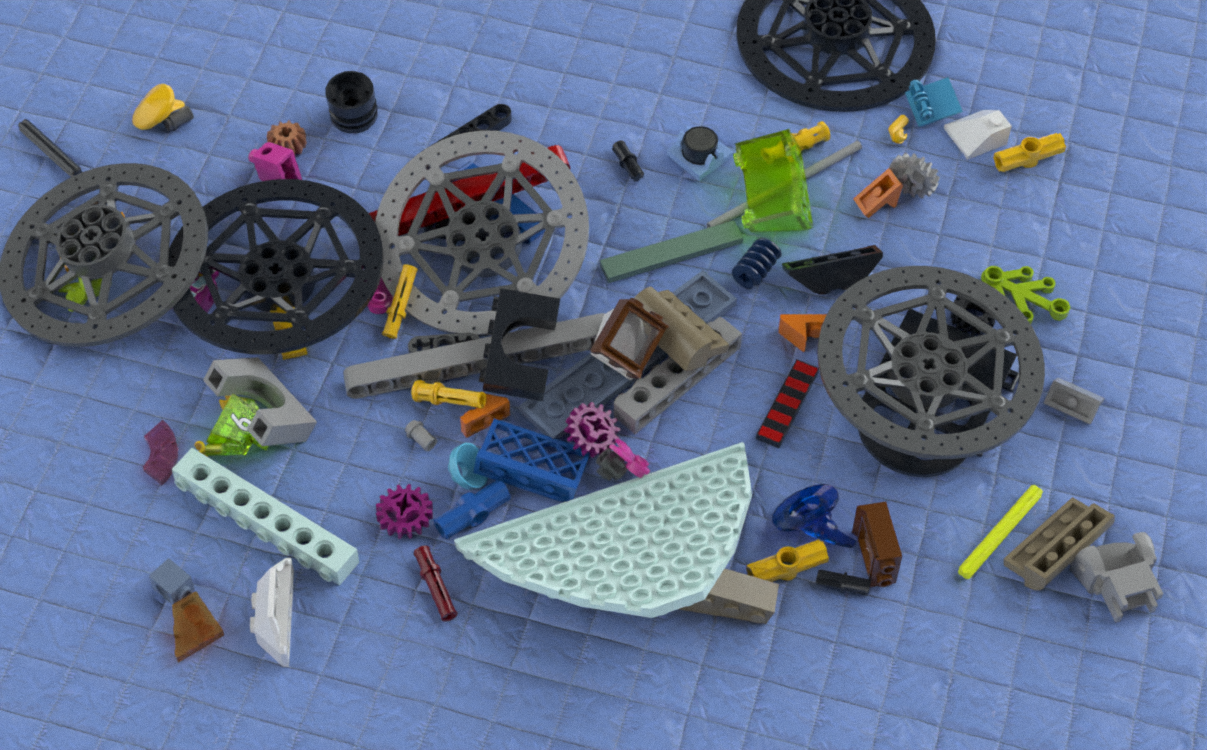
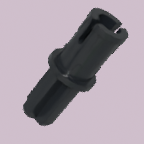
M623 140L615 142L612 150L620 160L619 165L621 168H625L631 179L639 181L640 178H643L644 172L637 163L636 155L630 152Z
M819 570L816 578L817 585L841 590L840 593L849 591L868 596L871 581L869 578L865 579L847 575V572L841 574L826 570Z

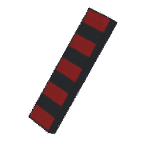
M796 359L756 434V440L780 448L819 374L818 367Z

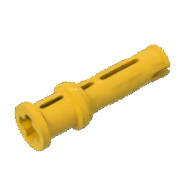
M416 380L411 390L413 401L418 403L429 401L433 405H440L445 402L482 408L486 404V394L484 392L448 388L440 382L429 384L423 380Z

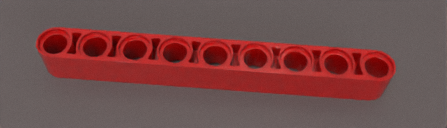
M553 145L547 147L569 169L571 168L561 146ZM526 163L521 164L519 171L532 187L548 182L536 169ZM498 173L460 179L452 182V184L477 202L482 200ZM513 179L512 194L525 190L516 179ZM505 180L492 201L504 198ZM445 189L454 212H458L466 204ZM426 192L409 198L400 219L398 236L409 232ZM438 192L435 193L420 228L449 218ZM378 210L369 213L374 222Z

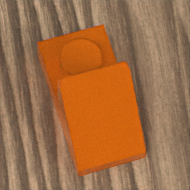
M888 168L855 196L853 200L863 214L870 218L886 203L895 208L903 185L893 171Z
M780 314L778 333L802 352H805L807 337L819 338L821 327L827 314Z
M486 394V404L484 407H474L475 409L467 411L460 417L461 431L468 438L491 426L494 418L503 420L510 416L509 400L506 397Z

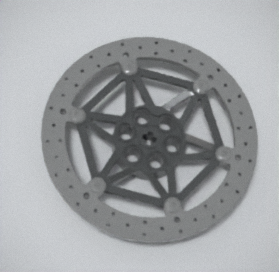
M474 131L455 135L441 140L417 154L398 172L390 183L381 200L375 220L383 245L384 264L381 277L386 287L394 297L402 272L400 256L410 253L442 293L440 302L436 303L426 297L413 284L405 310L425 325L450 334L473 333L478 336H488L490 319L495 320V311L467 312L456 309L459 302L497 296L500 293V288L561 299L581 269L589 240V216L586 201L575 176L567 165L552 151L538 142L521 135L502 131ZM482 154L505 156L502 163L450 173H443L440 169L452 161L468 156ZM522 163H526L536 169L550 182L560 198L563 206L562 209L552 210L519 171ZM498 173L482 200L477 202L451 183L454 180ZM513 179L520 183L543 213L513 215L510 212ZM423 180H427L430 183L429 188L407 236L398 237L400 219L410 196ZM505 180L503 204L493 202V197ZM445 189L466 204L458 212H454ZM438 192L449 216L450 223L448 226L417 235L434 195ZM492 215H499L496 220L489 221ZM475 219V221L472 224H465L467 220ZM540 222L521 234L518 226L519 223ZM565 227V237L559 258L547 278L537 286L533 279L556 228ZM545 229L530 267L525 273L518 259L522 242ZM513 232L511 237L503 238L505 233ZM446 236L447 247L425 244L423 242ZM466 240L462 246H456L458 241ZM419 251L437 253L454 258L448 286L444 285L419 254ZM498 253H503V254H504L501 259H499V260H495V259H494V256H495L496 254H498ZM480 257L477 263L470 264L471 259ZM512 265H514V268L518 276H515L506 270H508ZM462 269L469 275L457 286ZM500 275L512 282L510 285L463 292L477 277Z

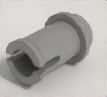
M413 420L406 426L405 432H407V437L413 438L425 451H430L437 444V439L423 427L421 421Z

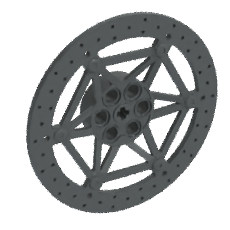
M120 163L101 166L63 181L45 193L25 212L5 244L0 261V292L7 310L25 331L36 338L55 345L68 347L97 346L111 343L139 332L166 314L184 296L195 280L202 266L208 243V224L203 206L194 191L181 178L167 170L147 164ZM121 185H131L148 188L165 196L169 201L162 206L118 192V187ZM100 189L99 194L53 223H46L58 210L71 201ZM116 201H121L153 213L124 218L116 208ZM180 215L183 224V244L176 265L170 267L168 266L171 220ZM149 221L136 230H132L129 226L130 224ZM162 225L159 262L156 263L135 245V241ZM37 239L40 241L35 284L26 291L23 277L25 259L32 241ZM51 243L56 246V250L61 258L44 281L48 244ZM132 254H135L150 268L129 264L127 261ZM66 265L69 268V272L55 280ZM116 271L148 277L107 303L112 276ZM77 277L82 278L90 306L86 307L53 295V293ZM102 278L97 302L91 281ZM158 282L163 283L154 294L137 307L119 316L107 319V314L154 284ZM44 300L88 316L87 322L70 323L47 316L35 306Z
M932 266L896 267L880 271L858 281L839 296L831 306L822 324L818 340L817 359L820 376L827 394L840 413L855 428L877 443L912 456L930 459H957L992 450L1007 442L1026 425L1033 415L1043 391L1045 379L1043 352L1038 337L1027 318L1015 304L998 290L979 279L955 270ZM910 289L928 290V294L881 309L872 310L867 306L874 300L893 292ZM946 293L960 296L978 305L997 320L1003 328L998 330L992 328L946 297ZM927 305L918 330L912 335L882 318ZM944 308L985 333V335L954 342L948 339ZM934 309H936L939 334L926 332ZM855 320L862 325L857 372L847 374L843 363V340L851 321ZM882 329L901 341L893 347ZM872 330L891 357V360L866 370L869 331ZM986 344L968 359L962 352V349ZM1008 346H1014L1019 363V381L1012 400L1001 396L1004 348ZM995 350L993 390H991L967 373V371L990 351ZM888 372V379L875 378ZM966 383L980 394L961 391L963 384ZM876 386L891 387L895 395L903 402L915 407L917 413H914ZM865 390L915 424V430L899 426L882 417L871 409L857 392ZM957 398L980 402V404L938 417L935 416L937 409L948 406ZM991 411L997 415L990 422L969 431L953 434L934 433V428L982 412Z

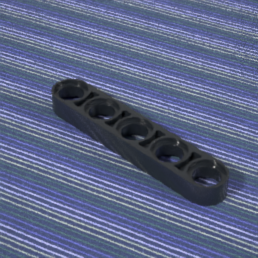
M497 104L439 141L467 132L500 131L512 121L511 108L506 104ZM498 113L507 114L504 118H498L495 115ZM480 124L489 125L487 129L483 130L479 129L477 126H479Z

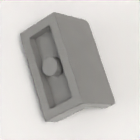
M1056 378L1053 380L1044 404L1091 424L1104 398L1061 378Z

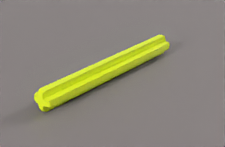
M1031 485L959 566L958 573L960 576H963L965 579H970L1041 498L1043 493L1041 488Z

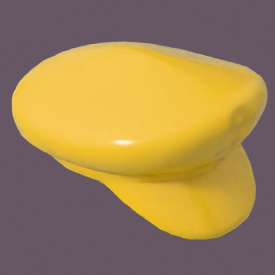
M158 84L146 94L136 107L132 123L140 130H148L164 121L171 112L183 108L185 103L175 99L174 91L169 85Z

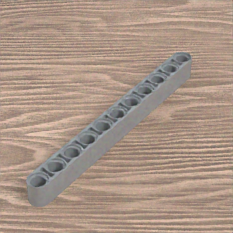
M605 313L557 322L555 331L533 327L509 332L503 338V350L517 364L591 350ZM492 336L349 366L343 371L347 396L353 399L364 398L411 388L416 380H423L425 383L430 384L480 373L481 367L487 366L488 359L483 358L485 343L491 344Z

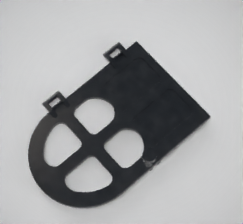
M909 309L899 328L910 335L915 334L924 314ZM930 319L926 332L939 334L936 319ZM947 324L948 339L953 342L976 337ZM894 336L891 342L892 346L895 347L901 340ZM986 344L962 349V352L968 359ZM1004 349L1002 389L1013 392L1019 380V373L1011 370L1017 354ZM995 350L990 351L967 371V373L991 390H993ZM887 352L879 365L891 360ZM888 372L875 378L888 379ZM1007 376L1013 378L1011 385L1005 382ZM966 383L963 384L961 391L980 394ZM876 386L877 388L888 394L886 391V387ZM865 392L862 400L873 410L878 406H884L893 410L868 392ZM888 394L893 399H895L896 401H898L914 413H917L915 407L908 405L901 399ZM967 400L971 406L980 404V402ZM990 411L971 416L964 425L950 422L937 426L934 429L945 434L969 431L984 425ZM910 421L908 429L915 430L916 425ZM858 430L860 439L867 451L879 463L900 474L913 477L938 476L954 470L967 458L922 460L916 456L904 454L881 445Z

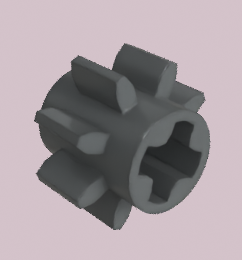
M606 449L596 460V464L600 466L596 472L608 481L612 478L618 480L627 471L626 464L624 463L625 460L616 452Z

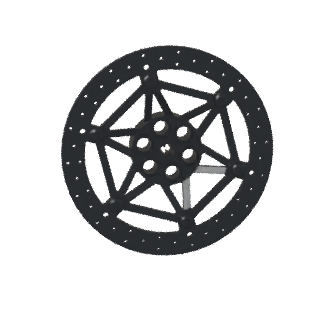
M745 0L738 15L736 27L738 50L752 75L761 84L780 97L799 105L819 110L859 111L896 100L903 96L905 92L910 91L911 81H921L931 65L935 51L936 36L934 24L921 0H891L907 18L901 20L877 0H782L783 3L768 35H758V25L762 14L773 0ZM790 6L804 18L798 24L777 34ZM870 6L888 21L873 17ZM871 23L883 26L884 28H871ZM799 30H803L804 36L787 38ZM912 34L914 40L912 53L905 65L897 73H893L889 68L903 35ZM895 35L886 59L881 64L869 41V37ZM807 44L813 46L811 72H808L782 48ZM864 47L872 63L860 55L857 50ZM763 51H773L802 76L806 82L802 84L782 73L770 62ZM819 53L831 54L820 72H818ZM845 54L868 71L865 73L826 77L839 57ZM867 80H877L879 84L868 88L851 91L821 89L822 86Z
M276 179L238 187L218 196L203 206L208 224V232L229 215L237 211L241 212V215L207 247L200 268L216 309L211 314H208L195 300L190 288L172 309L182 324L193 334L225 350L245 354L268 355L295 351L314 345L349 325L364 310L374 296L380 283L384 264V252L380 233L372 217L356 200L344 192L321 183L298 179ZM272 201H298L319 206L316 211L258 208L257 204ZM262 217L307 219V221L286 240H279ZM334 217H339L353 232L359 245V260H349L330 222ZM254 223L257 224L268 238V242L257 245ZM247 224L250 251L246 255L215 253L242 225ZM183 226L176 234L169 248L168 266L170 267L176 265L181 253ZM313 228L306 247L296 244ZM322 228H325L340 260L310 258ZM219 263L240 264L239 271L236 272ZM210 268L241 283L225 302L222 301L209 272ZM314 268L329 269L316 275L314 273ZM334 276L306 306H303V303L313 293L316 282ZM346 277L355 278L340 301L322 315L313 320L309 319L308 316ZM244 295L246 300L237 303L240 300V298ZM253 306V307H255L256 309L261 310V311H264V312L239 311V310H242V309H244V308ZM277 307H280L286 313H273L270 310L277 311ZM231 319L288 322L293 327L274 331H252L227 325V323Z

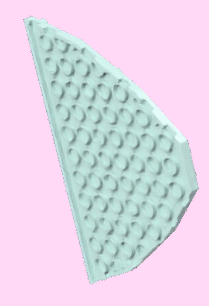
M741 442L644 475L642 478L638 477L454 539L456 549L464 554L465 559L473 560L504 582L580 607L654 618L682 607L691 606L694 603L705 600L735 553L752 498L745 444Z

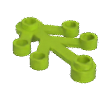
M990 266L982 272L981 281L995 288L1004 296L1003 289L1011 292L1015 305L1025 317L1029 318L1027 320L1030 324L1033 321L1034 315L1028 309L1025 300L1049 311L1054 320L1061 321L1067 318L1070 311V304L1067 300L1057 298L1050 301L1031 292L1041 290L1043 293H1052L1056 285L1053 278L1044 277L1042 280L1031 281L1034 271L1028 266L1010 271H1003L1000 267ZM1019 279L1021 282L1024 283L1015 284L1010 280Z

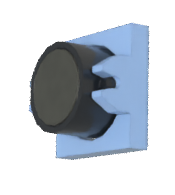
M687 126L686 132L680 131L676 143L667 149V156L700 181L731 159L733 151L718 140L717 134L712 129L704 126L692 128Z

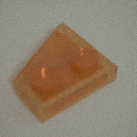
M196 591L172 605L175 638L174 652L178 663L224 636L222 628Z

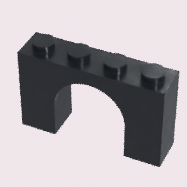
M500 288L499 297L494 296L492 311L496 312L495 320L490 319L487 334L492 335L491 344L485 343L483 358L488 359L487 366L481 367L479 382L483 383V391L543 401L548 369L530 367L513 362L505 354L502 341L509 331L520 326H531L555 331L560 298Z

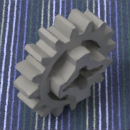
M904 153L903 156L897 155L890 164L889 168L903 185V194L909 193L912 197L918 194L920 198H923L925 195L931 196L932 192L936 190L940 179L936 175L938 170L931 168V162H924V157L920 159L914 153L912 157Z

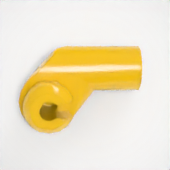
M900 115L888 128L894 143L902 144L907 139V133L904 134L903 128L909 123V119L905 115Z

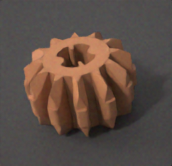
M290 120L287 123L279 121L278 126L271 125V131L267 132V142L291 149L294 155L302 154L303 149L306 148V133L299 126L298 122L292 124Z

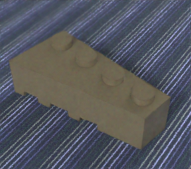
M724 568L705 600L694 603L691 606L682 607L679 610L767 624L775 613L779 584Z

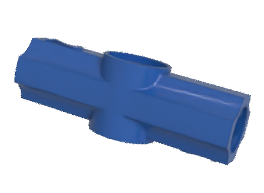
M497 479L475 494L468 492L461 496L453 508L433 520L434 526L439 535L447 540L469 525L476 527L482 524L488 518L491 511L511 499V494L507 486Z

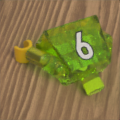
M234 393L225 396L226 400H219L223 411L206 441L208 444L205 446L202 441H196L194 444L196 449L200 450L199 452L207 457L246 455L252 444L265 451L269 447L261 446L247 430L259 407L253 399L237 396Z

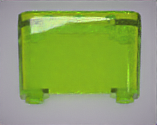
M790 129L735 143L736 153H733V159L736 167L740 166L743 171L748 209H745V214L742 215L744 228H748L750 232L805 231L813 229L803 156Z

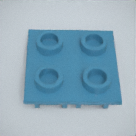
M949 77L924 86L922 82L913 80L910 83V91L905 92L918 127L963 112Z

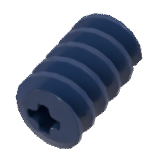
M766 238L756 239L732 269V276L735 281L746 289H751L753 285H759L762 279L766 277L767 272L776 264L777 259L782 256L780 248Z

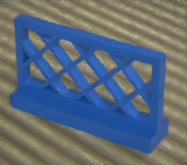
M494 418L485 441L476 456L473 473L493 480L498 479L505 484L564 503L575 498L590 457V452L583 456L582 449L579 447L574 450L573 444L555 438L552 439L549 436ZM496 429L505 431L509 436L499 439L495 431ZM527 438L530 439L533 442V444L523 447L519 440ZM513 442L517 449L507 452L503 445ZM551 446L556 448L558 452L548 455L544 448ZM497 447L501 454L497 455L487 450ZM538 450L542 457L532 460L528 453ZM575 454L583 457V460L572 463L568 456ZM522 455L526 462L521 463L512 460V458ZM562 458L566 466L556 468L552 461ZM546 463L551 471H545L536 466ZM571 471L575 480L563 477L561 474Z

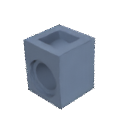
M169 558L149 575L153 589L174 607L188 600L195 590L191 576Z

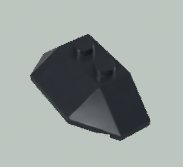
M876 245L782 263V268L789 276L813 293L824 295L835 289L847 290L858 281L868 277L883 258V252Z

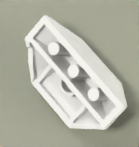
M291 558L283 559L264 574L257 582V592L252 593L251 599L252 609H255V617L250 618V632L255 633L257 643L283 667H289L294 582V569Z

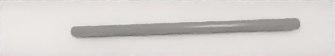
M855 141L711 220L706 224L707 228L729 222L862 149L861 143Z

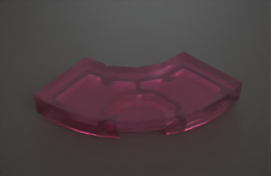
M164 420L144 435L151 452L149 459L143 466V470L160 485H163L172 475V468L177 464L178 460L176 438Z

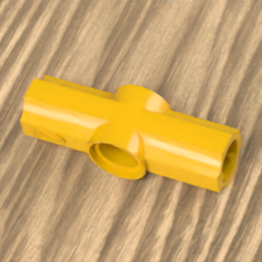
M1054 133L1039 139L1026 137L1020 145L994 153L993 159L995 167L999 172H1005L1020 166L1033 168L1038 164L1039 160L1065 152L1066 145L1061 133Z
M818 539L796 548L783 547L779 549L776 555L746 565V571L749 576L770 582L779 579L787 581L794 579L799 572L827 563L829 556L825 544ZM783 562H790L792 565H785Z

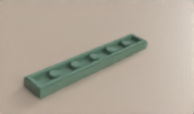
M733 220L600 260V267L608 283L741 244L743 243V236Z

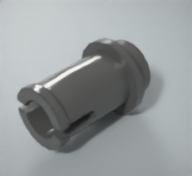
M184 106L182 109L170 114L162 122L168 131H175L178 126L192 120L194 116L188 106Z

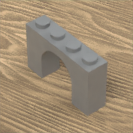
M258 357L213 360L203 379L217 396L244 395L258 400L268 408L257 410L247 429L261 446L306 442L317 423Z

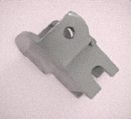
M1146 532L1133 534L1132 538L1135 544L1123 542L1098 547L1094 545L1086 547L1076 554L1074 561L1070 564V571L1087 589L1089 594H1102L1115 623L1121 621L1123 611L1146 605L1150 613L1155 612L1158 606L1156 600L1161 599L1163 596V592L1152 572L1157 558L1152 539Z

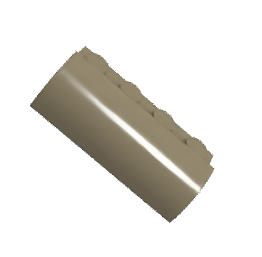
M650 286L634 297L643 303V309L649 313L653 311L664 318L663 322L669 325L658 346L685 371L704 367L709 357L727 353L729 343L669 290L657 292ZM642 320L644 332L648 336L653 327Z
M1072 497L1003 559L1004 566L1024 578L1026 587L1032 590H1042L1074 561L1077 553L1093 544L1114 524L1115 515L1095 503L1088 507Z

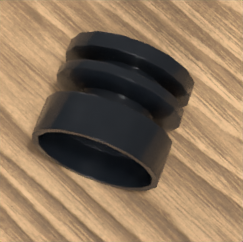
M344 71L336 74L328 81L325 88V96L333 125L346 133H360L369 129L378 117L374 85L371 79L361 72Z

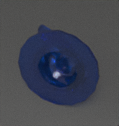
M819 484L801 489L779 504L772 515V523L780 531L801 530L820 540L847 548H852L857 542L840 531L836 523L831 519V511L839 501V493L832 485Z

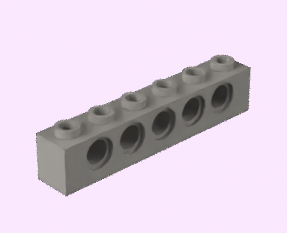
M721 316L713 322L710 321L707 325L729 343L727 353L709 357L706 366L690 371H685L669 356L662 364L655 365L643 379H638L626 393H621L616 397L614 401V417L632 433H638L741 348L742 333Z

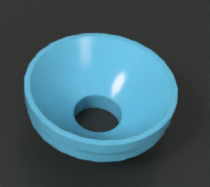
M463 443L454 448L450 454L448 471L451 474L452 480L467 490L481 488L488 480L487 477L473 473L479 448L471 443ZM457 464L461 467L463 476H461Z

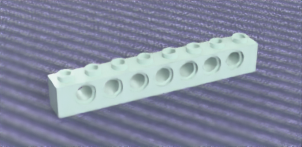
M191 448L172 468L175 479L174 483L180 490L191 492L201 503H208L215 507V510L224 517L229 516L241 528L245 530L250 529L255 532L257 537L263 542L268 543L269 541L284 555L288 556L290 554L295 557L303 567L307 569L311 567L316 570L324 580L328 582L333 581L341 585L359 564L356 548L194 448ZM282 529H288L287 531L280 532ZM303 542H309L308 544L301 545ZM323 555H330L329 557L322 558Z

